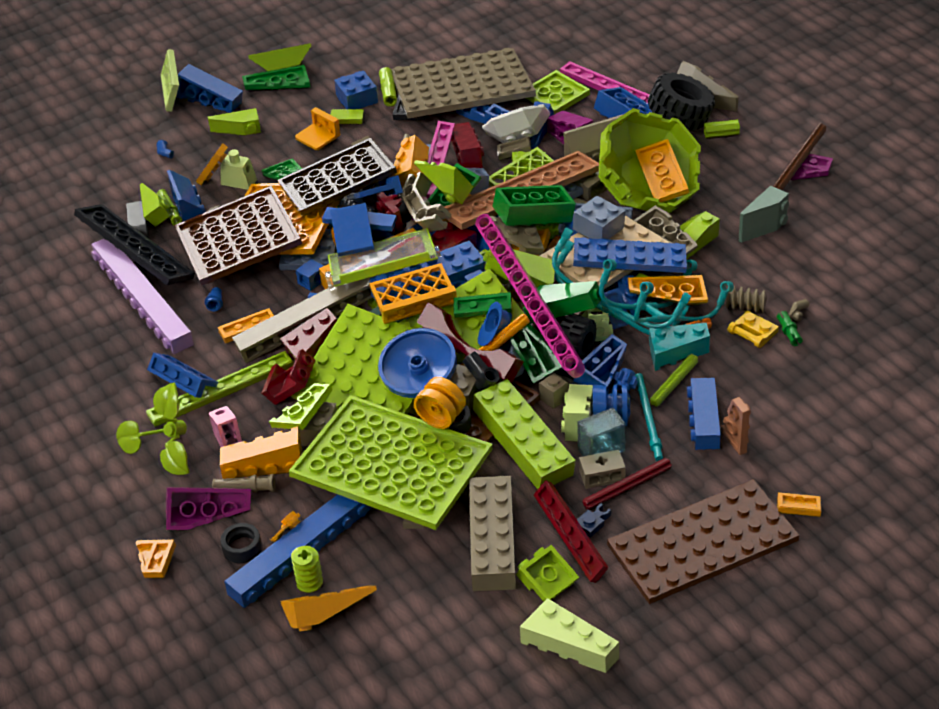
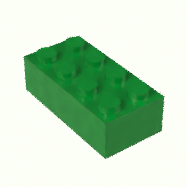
M562 185L496 188L492 207L506 226L546 225L548 223L563 224L565 222H572L576 203Z

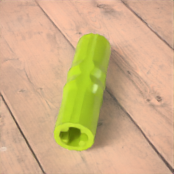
M385 67L379 71L384 104L390 107L396 104L397 97L392 70Z

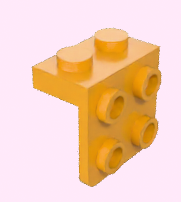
M315 107L311 110L313 124L296 134L295 138L314 150H320L341 135L340 123L336 117Z

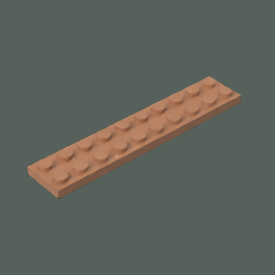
M576 151L471 195L465 199L463 204L455 202L445 206L452 214L450 219L447 220L461 230L467 229L474 225L476 219L482 214H488L489 216L498 215L492 207L496 188L562 185L564 187L598 172L599 163L582 152Z

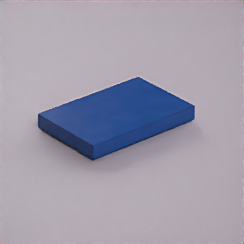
M366 203L330 210L338 257L374 250Z

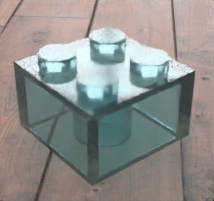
M614 408L577 421L578 450L583 457L619 450L620 453L625 452V422Z

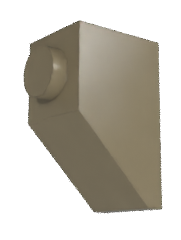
M552 373L539 383L540 400L555 409L564 402L565 392H568L569 384L577 383L566 376Z

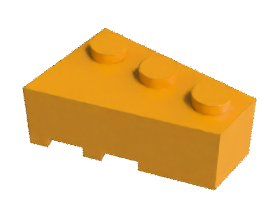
M416 135L403 139L401 148L395 157L394 166L397 173L391 177L399 176L402 189L409 174H414L417 178V173L421 172L414 164L415 160L428 161L429 147Z

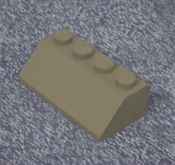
M622 115L565 131L564 156L580 151L599 163L601 133L608 124Z

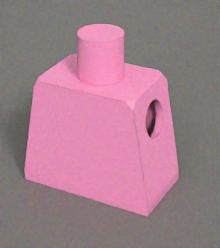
M227 406L209 413L214 435L221 447L242 442L237 419ZM226 433L231 434V437L227 439Z

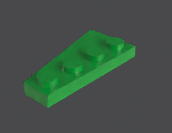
M305 65L242 76L245 90L310 87Z

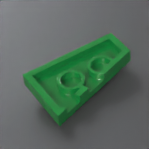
M291 158L261 171L263 176L278 180L302 169V167Z

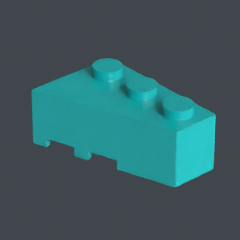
M707 323L668 326L662 329L649 328V347L655 371L660 370L661 366L669 363L671 366L677 364L678 360L687 358L690 354L698 357L709 353L710 334Z

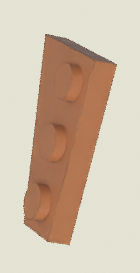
M740 397L732 399L727 410L728 416L724 417V425L720 427V431L737 453L742 455L747 453V444L749 443L748 430L750 429L749 415H751V410L748 404L744 403Z

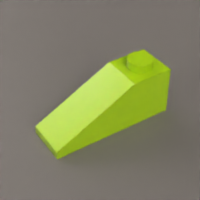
M256 108L208 117L210 132L236 135L261 133Z
M141 183L140 192L143 216L156 227L171 216V205L166 199L161 198Z

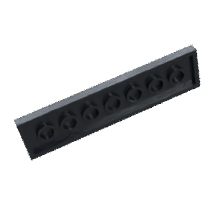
M103 204L75 209L74 216L80 219L81 222L88 225L93 231L100 234L105 240H108L117 249H120L129 258L136 261L138 265L148 270L150 274L160 279L163 284L172 285L194 279L195 272Z

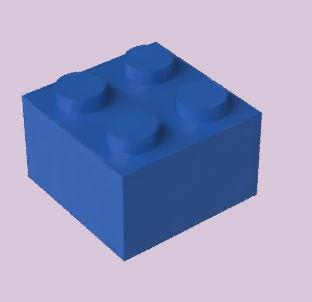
M358 71L334 80L336 96L346 109H360L378 103L377 87L365 71Z

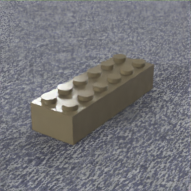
M511 476L470 478L471 577L473 591L516 589Z

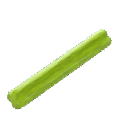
M690 354L651 396V405L658 407L698 363L697 356Z

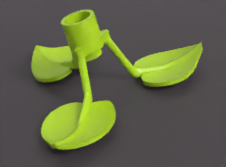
M170 383L156 391L153 398L155 411L163 415L164 420L170 422H167L163 429L139 433V426L136 422L131 420L125 421L119 425L116 438L123 451L133 454L138 452L141 447L140 436L164 432L166 436L173 438L165 443L166 449L160 453L161 463L168 472L175 475H185L190 473L187 453L183 444L175 440L186 433L187 425L183 420H177L176 418L179 411L178 392L176 384Z

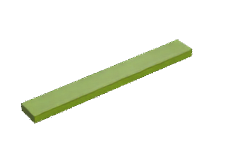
M283 351L216 380L218 382L217 387L205 385L201 398L194 397L189 393L183 394L178 397L179 411L177 417L268 378L270 370L275 364L287 370L293 366L294 362L287 352ZM154 407L146 410L147 416L154 427L168 422L163 419V415L155 411Z

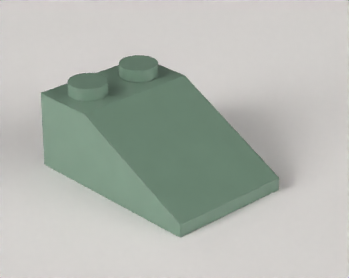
M769 186L740 213L739 242L777 231L782 225H785L788 220L789 193Z

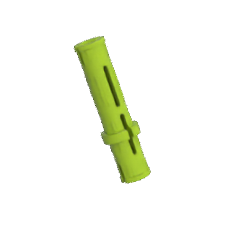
M165 189L159 190L157 195L166 199L171 205V216L168 218L171 220L172 225L175 226L181 223L182 218L179 215V210L173 205Z

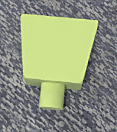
M230 150L221 163V185L248 190L250 185L255 184L257 181L251 161L248 157L239 156L238 150Z

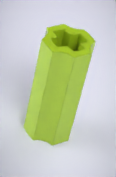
M738 120L704 123L705 138L740 134Z

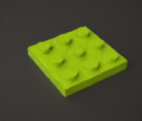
M555 70L533 83L536 96L526 99L532 103L537 101L551 104L554 114L589 96L590 89Z

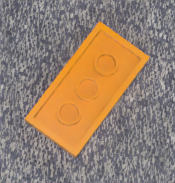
M668 139L635 150L653 198L659 199V202L662 203L689 193V188Z

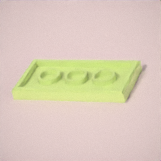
M168 49L161 71V82L165 110L170 112L173 109L179 81L174 50Z

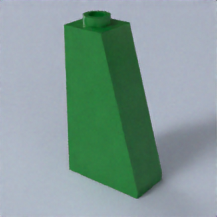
M597 281L539 285L537 288L555 318L594 309L601 301ZM524 305L523 310L530 319V324L535 323Z

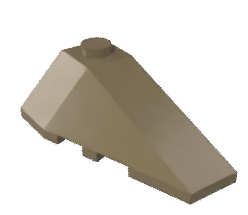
M653 206L634 220L669 243L686 244V256L698 248L697 243L680 229L678 223L672 220V216L657 206Z

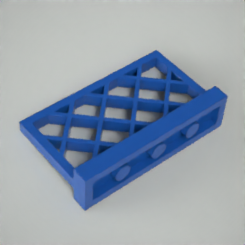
M399 176L378 181L380 187L361 191L347 197L348 199L355 200L380 192H384L386 196L403 193Z

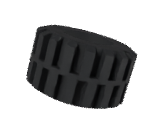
M574 313L569 314L563 319L560 326L580 359L583 360L593 349L597 332L596 323L592 319Z

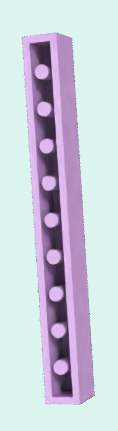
M105 239L91 244L93 259L99 262L103 271L106 270L109 279L114 280L117 289L122 290L125 299L130 300L131 306L138 310L142 319L145 318L148 327L154 329L156 337L162 339L166 349H170L173 354H176L194 345L191 331L124 252Z

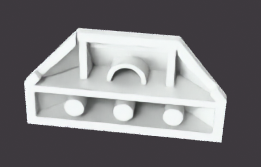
M544 104L522 107L491 118L482 128L490 137L502 143L527 136L531 137L538 134L550 116V111Z

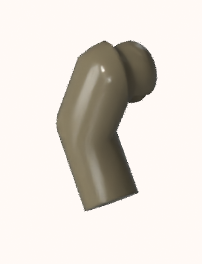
M807 299L796 301L792 304L789 313L791 320L798 322L802 319L803 314L800 310L809 307Z

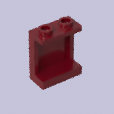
M301 349L293 366L289 369L284 370L278 364H275L270 370L261 394L276 405L306 387L316 360L305 350Z

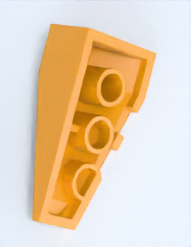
M702 275L631 277L627 279L630 293L640 295V284L642 282H651L654 285V290L647 297L679 303L682 295L686 292L691 295L687 305H700L708 302Z
M369 585L341 590L339 593H322L319 597H298L283 600L281 605L291 628L307 631L312 629V625L320 624L373 593L377 588L376 586Z

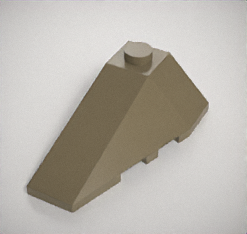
M685 61L681 63L677 74L681 73L685 74V76L693 77V79L700 81L701 84L706 85L708 90H711L714 95V108L735 112L738 110L739 96L724 85L720 86L713 81L714 78L710 75L708 77L701 72L702 69Z

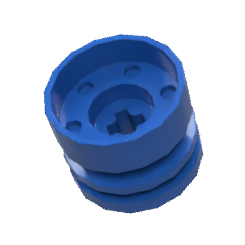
M593 385V426H606L608 417H612L614 426H617V417H622V426H627L630 416V395L627 385H622V394H617V385L613 386L612 394H608L606 385Z

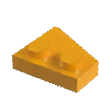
M136 541L144 577L164 578L176 547L175 541Z

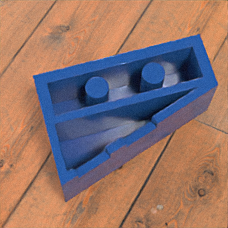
M611 334L582 360L585 372L581 377L574 378V382L579 385H606L607 392L609 393L614 382L615 372L619 371L624 360L627 343Z

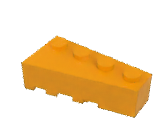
M298 426L291 428L289 432H275L274 436L257 437L253 442L247 443L242 441L220 447L222 478L289 473L290 468L303 454Z

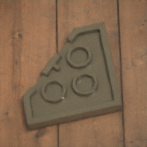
M490 216L499 226L510 246L513 244L519 247V251L529 254H543L544 247L535 224L506 226L501 218Z

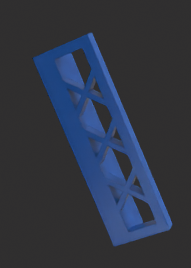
M153 352L147 369L167 382L175 383L176 387L197 398H201L205 385L217 387L218 384L216 380L170 355Z

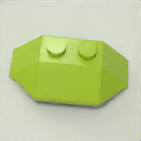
M311 43L248 55V59L266 71L294 67L301 63L311 48Z

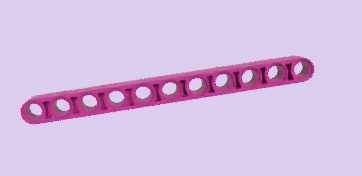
M488 214L480 215L476 219V227L557 360L571 377H581L585 372L582 360L501 229Z

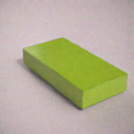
M332 109L330 115L339 119L340 124H362L364 109Z

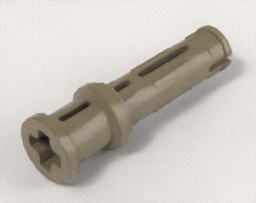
M270 474V476L253 475L250 478L213 479L212 488L251 489L254 493L262 490L275 492L276 480L274 474Z

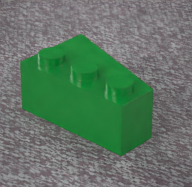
M530 323L510 338L520 360L524 362L523 365L533 383H540L552 373L557 374L564 370L545 338Z

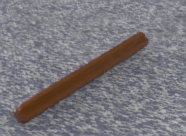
M822 123L817 125L773 187L783 191L826 132V125Z

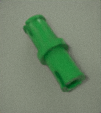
M781 312L784 318L778 313L777 320L780 322L782 332L787 335L791 345L798 346L796 340L801 344L803 339L797 331L796 323L792 322L788 312Z

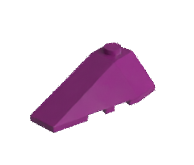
M166 487V530H189L250 510L251 489Z

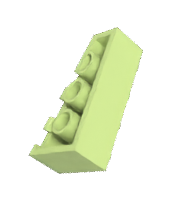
M548 598L520 626L522 644L529 645L530 643L538 646L539 650L545 652L549 650L558 653L559 657L564 659L572 658L578 660L579 664L606 673L619 659V641Z

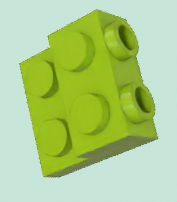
M552 545L546 549L540 548L534 553V558L530 561L525 559L518 565L519 570L516 574L528 590L531 591L533 589L543 602L547 598L550 600L554 599L579 579V576Z

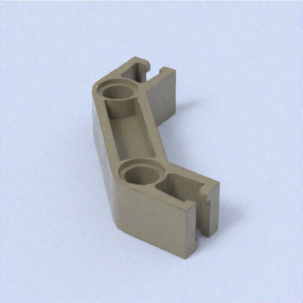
M422 172L417 173V178L414 174H409L402 189L401 198L414 220L423 229L428 228L429 232L446 229L448 223L442 219H450L452 214L441 204L431 205L426 198L432 182Z

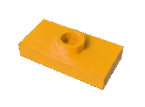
M778 492V512L820 517L821 496Z

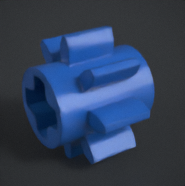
M623 368L620 372L616 371L613 380L614 384L617 385V390L622 392V385H627L628 392L631 388L635 390L638 383L635 376L636 373L628 368Z

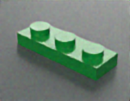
M511 292L454 298L455 318L487 315L490 306L494 302H499L503 310L512 313Z

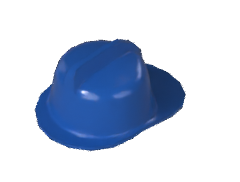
M494 302L490 306L478 334V344L480 346L488 345L494 336L511 322L512 314L503 310L499 302Z

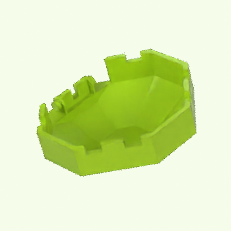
M632 108L608 124L601 133L598 178L620 205L648 211L653 206H657L671 213L691 199L699 190L700 183H697L698 175L700 174L698 154L701 152V146L679 119L671 118L668 120L662 118L660 114L651 112L643 114L639 113V109ZM668 139L689 188V193L661 203L659 199L653 198L635 150Z

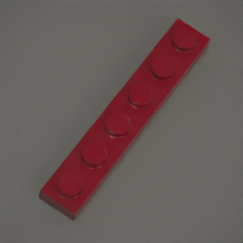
M545 480L534 493V497L589 581L596 583L609 567L552 482Z

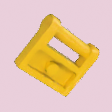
M747 310L735 322L729 324L727 331L731 334H737L754 343V346L761 348L778 333L779 326Z

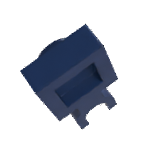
M601 503L596 507L595 512L587 510L577 519L590 538L604 526V520L611 516V509L602 512L603 504Z

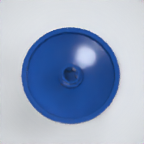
M416 328L397 335L384 347L379 357L378 370L384 385L391 392L402 397L415 398L430 379L434 377L451 379L456 369L457 355L452 342L443 333L429 328Z

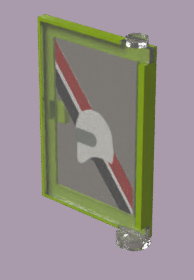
M426 228L374 242V250L338 257L337 253L328 255L331 272H325V277L329 290H334L339 285L436 260L438 257H441L439 246L434 247L429 230Z

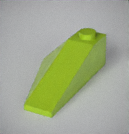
M417 160L414 162L417 168L446 196L445 199L453 204L455 202L463 204L473 189L471 183L454 166L445 163L437 165L435 162L429 164L426 161Z
M705 211L691 217L680 225V229L686 232L698 245V248L689 253L686 259L719 236V218Z

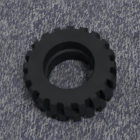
M672 72L671 74H662L656 79L648 98V105L652 113L660 114L662 118L668 120L671 118L679 119L687 130L694 131L702 128L704 123H707L715 106V98L711 90H708V87L701 84L700 81L693 79V77L685 76V74Z

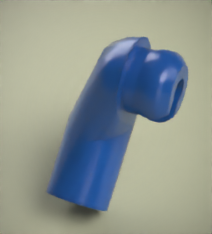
M159 140L156 144L158 154L172 159L174 151L167 149V141Z

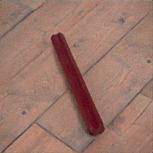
M663 458L584 498L582 503L585 509L590 510L600 503L602 504L671 469V462L669 459Z

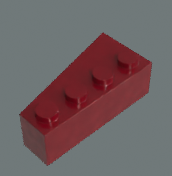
M469 122L455 124L451 142L457 161L465 168H483L482 156H484V149L481 146L480 140H478L474 127H471Z

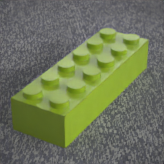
M508 379L474 394L473 411L537 490L545 480L555 485L573 476L575 459Z

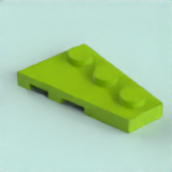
M314 383L297 397L298 402L291 407H285L282 410L283 414L278 419L272 418L269 421L271 427L291 429L298 426L299 430H303L333 391L330 384Z

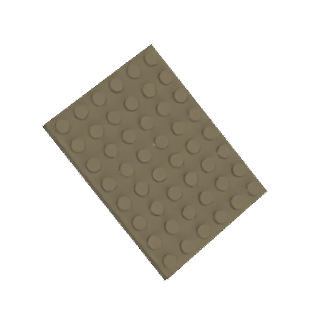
M504 48L499 51L491 50L481 54L474 53L470 56H457L452 59L444 58L440 61H427L423 64H411L405 67L397 66L391 69L395 88L407 118L536 96V90L513 48Z

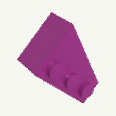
M562 110L548 117L547 132L564 144L565 131L592 124L593 120Z

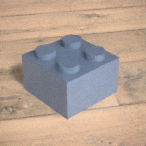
M595 196L574 211L573 230L591 239H610L624 228L626 210L599 196Z

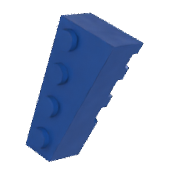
M190 64L178 73L179 88L177 98L179 99L187 98L190 102L198 101L201 102V105H212L215 109L229 113L233 112L242 103V90Z

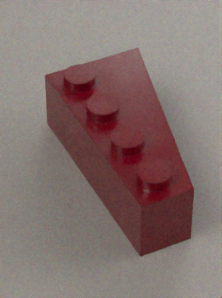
M448 223L446 229L437 230L431 236L436 253L470 241L477 249V232L470 229L461 230L452 223ZM424 245L420 246L412 255L426 252Z

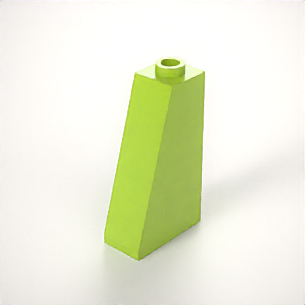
M490 248L489 251L485 250L483 261L486 262L485 270L490 268L495 275L509 281ZM514 250L536 288L539 285L553 284L555 270L552 265V259Z

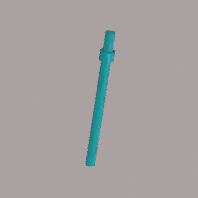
M637 373L635 376L637 377V387L650 436L649 445L651 451L654 452L655 460L659 461L663 459L661 451L662 442L657 435L643 375Z

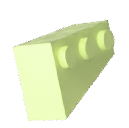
M569 384L568 392H565L564 403L566 405L563 406L564 420L561 422V432H565V441L589 442L593 408V385Z

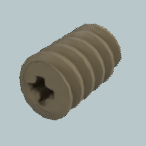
M734 285L733 291L728 293L726 308L728 309L732 304V309L735 310L739 305L740 310L743 311L747 306V310L751 312L754 307L755 313H758L762 308V313L764 314L767 301L766 292L763 290L761 295H759L758 289H755L752 294L750 288L744 292L742 286L736 291Z

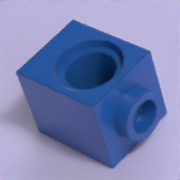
M310 259L296 270L298 284L310 291L320 285L319 268L323 267V265Z

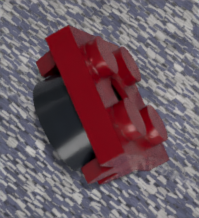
M384 192L376 194L378 200L376 205L380 213L397 216L393 231L389 232L392 235L404 232L407 226L406 223L411 220L409 210L404 201L397 194L386 196Z

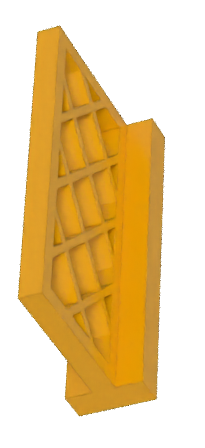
M442 263L369 283L384 324L421 314L428 302L440 308L454 304V298L457 297L454 285L452 286ZM440 270L441 274L439 277L431 275L432 272ZM419 276L423 279L419 283L414 281L413 278ZM427 279L435 282L433 287L425 285ZM401 281V282H404L405 284H404V286L401 288V287L395 286V283ZM409 284L417 287L415 292L407 290ZM439 284L447 286L446 288L437 289ZM379 287L387 288L384 293L376 290ZM421 289L429 291L425 294H418ZM391 290L399 292L397 297L388 294ZM403 294L411 296V298L404 300L400 299ZM385 299L393 301L390 304H382Z

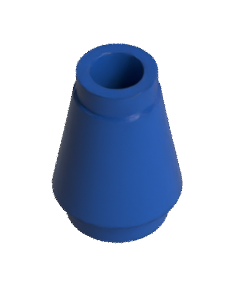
M218 287L212 288L204 301L209 311H218L223 306L222 290Z

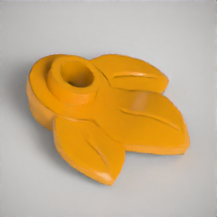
M294 511L290 512L281 521V529L270 541L276 542L279 540L288 527L292 530L300 522L298 518L301 515L299 513L296 514Z

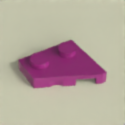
M809 154L791 180L828 176L833 164V158Z

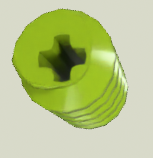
M300 546L291 553L296 585L300 591L312 593L323 584L319 555L313 547Z

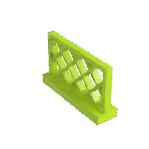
M536 147L489 176V185L493 187L500 184L496 183L495 179H504L505 182L506 179L509 180L519 176L518 171L529 172L536 169L531 168V164H541L543 166L554 160L540 148ZM538 154L542 160L532 159V156ZM529 163V167H519V164ZM508 171H517L516 175H506Z

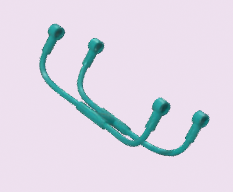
M567 227L555 246L552 256V265L555 270L554 277L559 284L564 282L574 283L559 269L575 244L569 240L573 231ZM684 292L669 321L663 324L649 322L638 324L654 329L666 328L671 324L672 326L679 325L681 321L675 322L677 317L685 316L690 307L687 304L691 299V295ZM602 299L596 308L649 335V330L636 324L634 316L625 312L622 308L610 306Z
M606 259L603 262L604 271L600 279L599 295L606 304L616 308L635 310L634 321L636 323L667 322L672 318L673 314L666 315L659 311L658 308L671 306L674 304L673 302L668 301L661 304L656 302L645 303L648 294L654 290V285L651 282H642L640 284L641 293L637 303L621 304L607 299L604 295V286L607 284L611 272L616 269L617 263L613 259ZM687 260V270L683 276H691L692 271L697 269L698 265L695 260ZM730 281L721 283V293L717 300V306L711 313L699 317L680 316L677 317L675 322L702 321L704 318H712L718 313L721 306L724 305L728 293L733 291V283ZM640 310H645L653 316L639 318Z

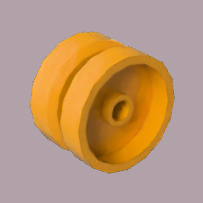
M434 377L419 392L413 403L417 414L423 421L435 428L446 429L464 409L466 398L460 388L450 380L443 377Z

